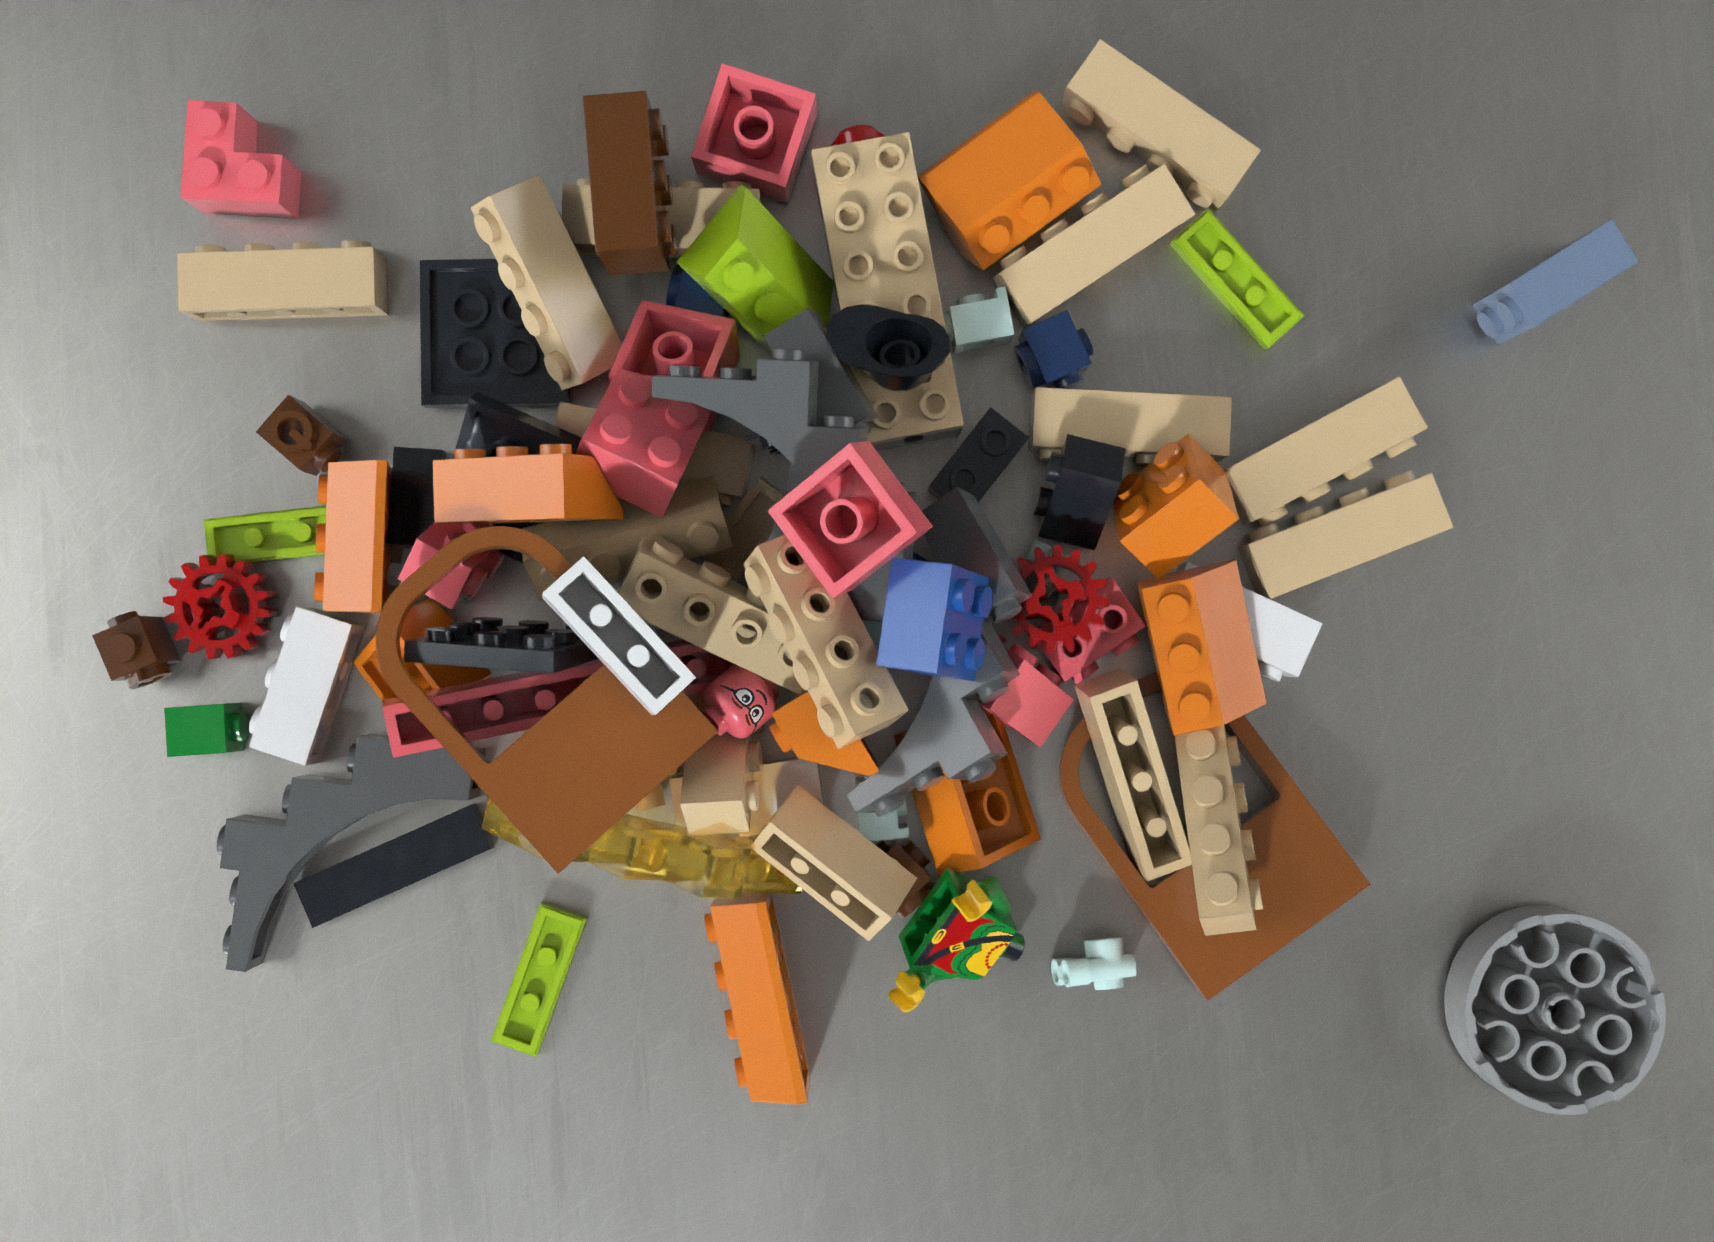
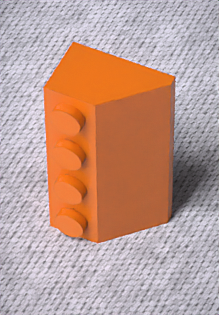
M771 887L714 899L710 906L711 913L705 914L704 920L709 943L717 942L721 961L714 963L717 985L720 992L727 990L731 1009L724 1011L727 1033L730 1040L737 1038L741 1057L734 1059L738 1085L740 1088L748 1087L751 1102L796 1105L807 1103L810 1073Z

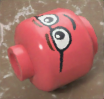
M734 664L704 688L703 699L707 708L702 713L718 730V735L722 736L727 732L737 739L747 738L773 717L771 713L777 710L775 698L779 696V691L774 682Z

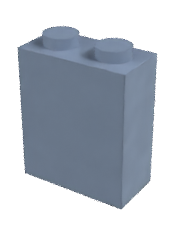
M1611 219L1474 303L1473 306L1478 313V324L1483 332L1489 337L1494 338L1499 345L1541 324L1635 265L1639 260Z

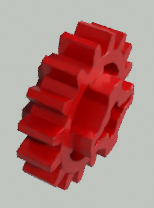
M1055 544L1052 556L1045 557L1040 547L1034 548L1035 561L1029 563L1022 557L1016 559L1024 582L1026 583L1035 573L1039 582L1032 597L1020 604L1022 610L1007 620L1016 619L1018 622L1011 633L1015 638L1022 636L1024 633L1029 634L1027 647L1031 650L1042 641L1046 642L1048 655H1054L1057 643H1064L1069 653L1073 652L1074 638L1079 636L1082 640L1089 643L1092 641L1090 631L1087 629L1089 625L1103 627L1105 620L1096 614V610L1109 607V599L1097 596V592L1107 586L1106 579H1092L1091 575L1097 569V564L1095 561H1092L1085 566L1080 565L1081 551L1075 549L1070 557L1066 558L1063 557L1061 545ZM1053 567L1067 569L1076 574L1081 580L1068 582L1056 576ZM1046 579L1050 580L1052 588H1055L1059 595L1067 593L1069 597L1062 601L1063 609L1061 613L1063 621H1059L1057 613L1053 612L1050 605L1041 606L1040 602L1047 599L1046 590L1048 588ZM1089 599L1084 617L1073 627L1070 616L1076 604ZM1041 617L1053 623L1056 633L1039 630L1031 625L1027 619Z
M220 554L217 561L213 555L199 556V566L195 563H184L181 568L186 577L170 578L168 581L177 590L176 595L163 597L164 603L174 606V613L164 617L165 623L177 622L180 627L173 635L175 641L189 638L191 641L188 652L192 654L198 653L206 648L207 659L221 658L223 651L229 659L241 656V647L245 650L257 648L259 645L254 634L260 636L268 635L271 629L263 623L264 617L276 616L277 610L266 607L265 600L276 595L275 591L262 590L260 586L267 575L264 572L249 574L252 566V561L239 560L234 565L233 554ZM224 574L222 579H217L214 586L201 583L211 575ZM216 598H222L220 606L215 603ZM221 607L226 610L225 614L218 615ZM226 626L231 629L237 628L240 630L230 638H216L219 633L224 632Z

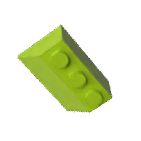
M740 185L683 253L677 263L720 306L736 319L767 352L773 355L765 335L805 309L809 308L818 312L827 327L833 280L745 186Z

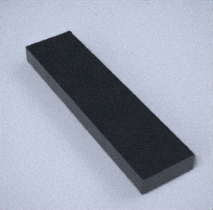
M474 803L293 884L310 924L314 928L494 848V844L477 805Z

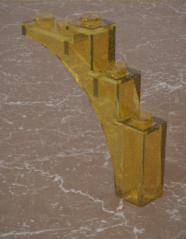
M488 797L481 829L545 860ZM625 814L573 861L589 862L624 880H664L700 898L741 899L742 893L801 894L802 888L749 847L755 838L730 834L689 836L687 827Z

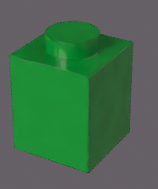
M242 702L164 708L167 757L219 754L245 750L244 741L247 740L249 735V721L246 713L242 712Z

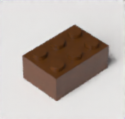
M646 91L583 96L595 252L611 276L670 271L669 255H677L675 226L670 223L669 212L665 211V206L673 205V191L670 174L666 173L665 161L661 159V156H669L667 127L662 123L660 108L652 109Z

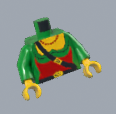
M946 868L898 935L910 969L906 972L901 971L897 975L895 980L897 987L888 993V997L902 1012L908 1013L916 1008L924 998V989L932 982L953 978L979 980L984 978L998 958L1015 962L1021 957L1025 948V940L1022 934L1016 932L1017 927L1010 913L1011 901L995 877L988 875L975 881L950 868Z

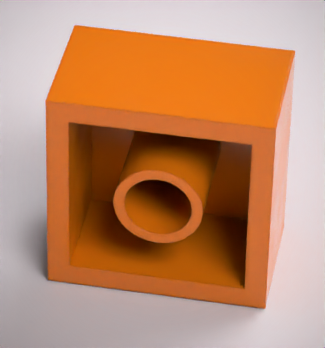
M1189 433L1177 443L1170 442L1162 447L1155 455L1153 462L1139 473L1133 472L1124 477L1114 500L1119 541L1158 579L1239 520L1226 471Z

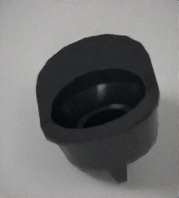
M859 304L845 307L837 312L827 325L826 340L832 352L843 362L869 371L872 379L877 384L892 391H908L919 387L922 383L929 382L932 372L945 362L950 352V337L945 328L935 320L920 315L906 314L879 306Z

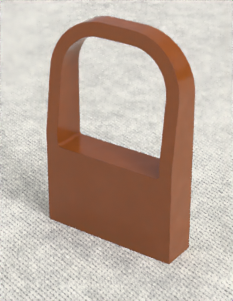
M507 526L484 527L455 538L393 591L381 611L377 624V659L382 674L394 693L559 874L711 739L718 730L683 691L656 715H651L603 664L493 761L486 760L407 671L400 650V634L405 617L415 602L468 558L484 551L507 549L528 555L540 563L555 580L560 578L572 565L553 545L534 533Z
M1157 672L1137 680L1143 699L1150 695L1161 693ZM1243 715L1225 724V730L1230 737L1237 736L1240 752L1272 795V799L1240 822L1241 830L1251 829L1256 860L1246 861L1249 879H1259L1263 910H1254L1257 930L1205 936L1199 920L1192 865L1166 874L1157 882L1148 886L1086 800L1079 780V762L1083 749L1091 737L1085 718H1083L1069 735L1061 754L1059 781L1064 801L1072 816L1197 991L1206 1000H1210L1371 885L1246 716Z

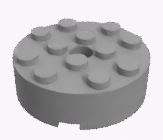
M1529 905L1514 908L1492 917L1466 939L1457 952L1447 976L1444 1007L1447 1027L1457 1051L1467 1065L1481 1079L1525 1107L1543 1113L1566 1116L1589 1113L1588 1109L1600 1106L1612 1099L1619 1101L1634 1090L1646 1077L1663 1043L1666 1026L1664 993L1658 990L1655 977L1649 966L1652 963L1647 955L1629 936L1616 927L1567 908L1550 905ZM1558 1002L1557 1009L1551 1016V1010L1548 1008L1550 1005L1553 1006Z

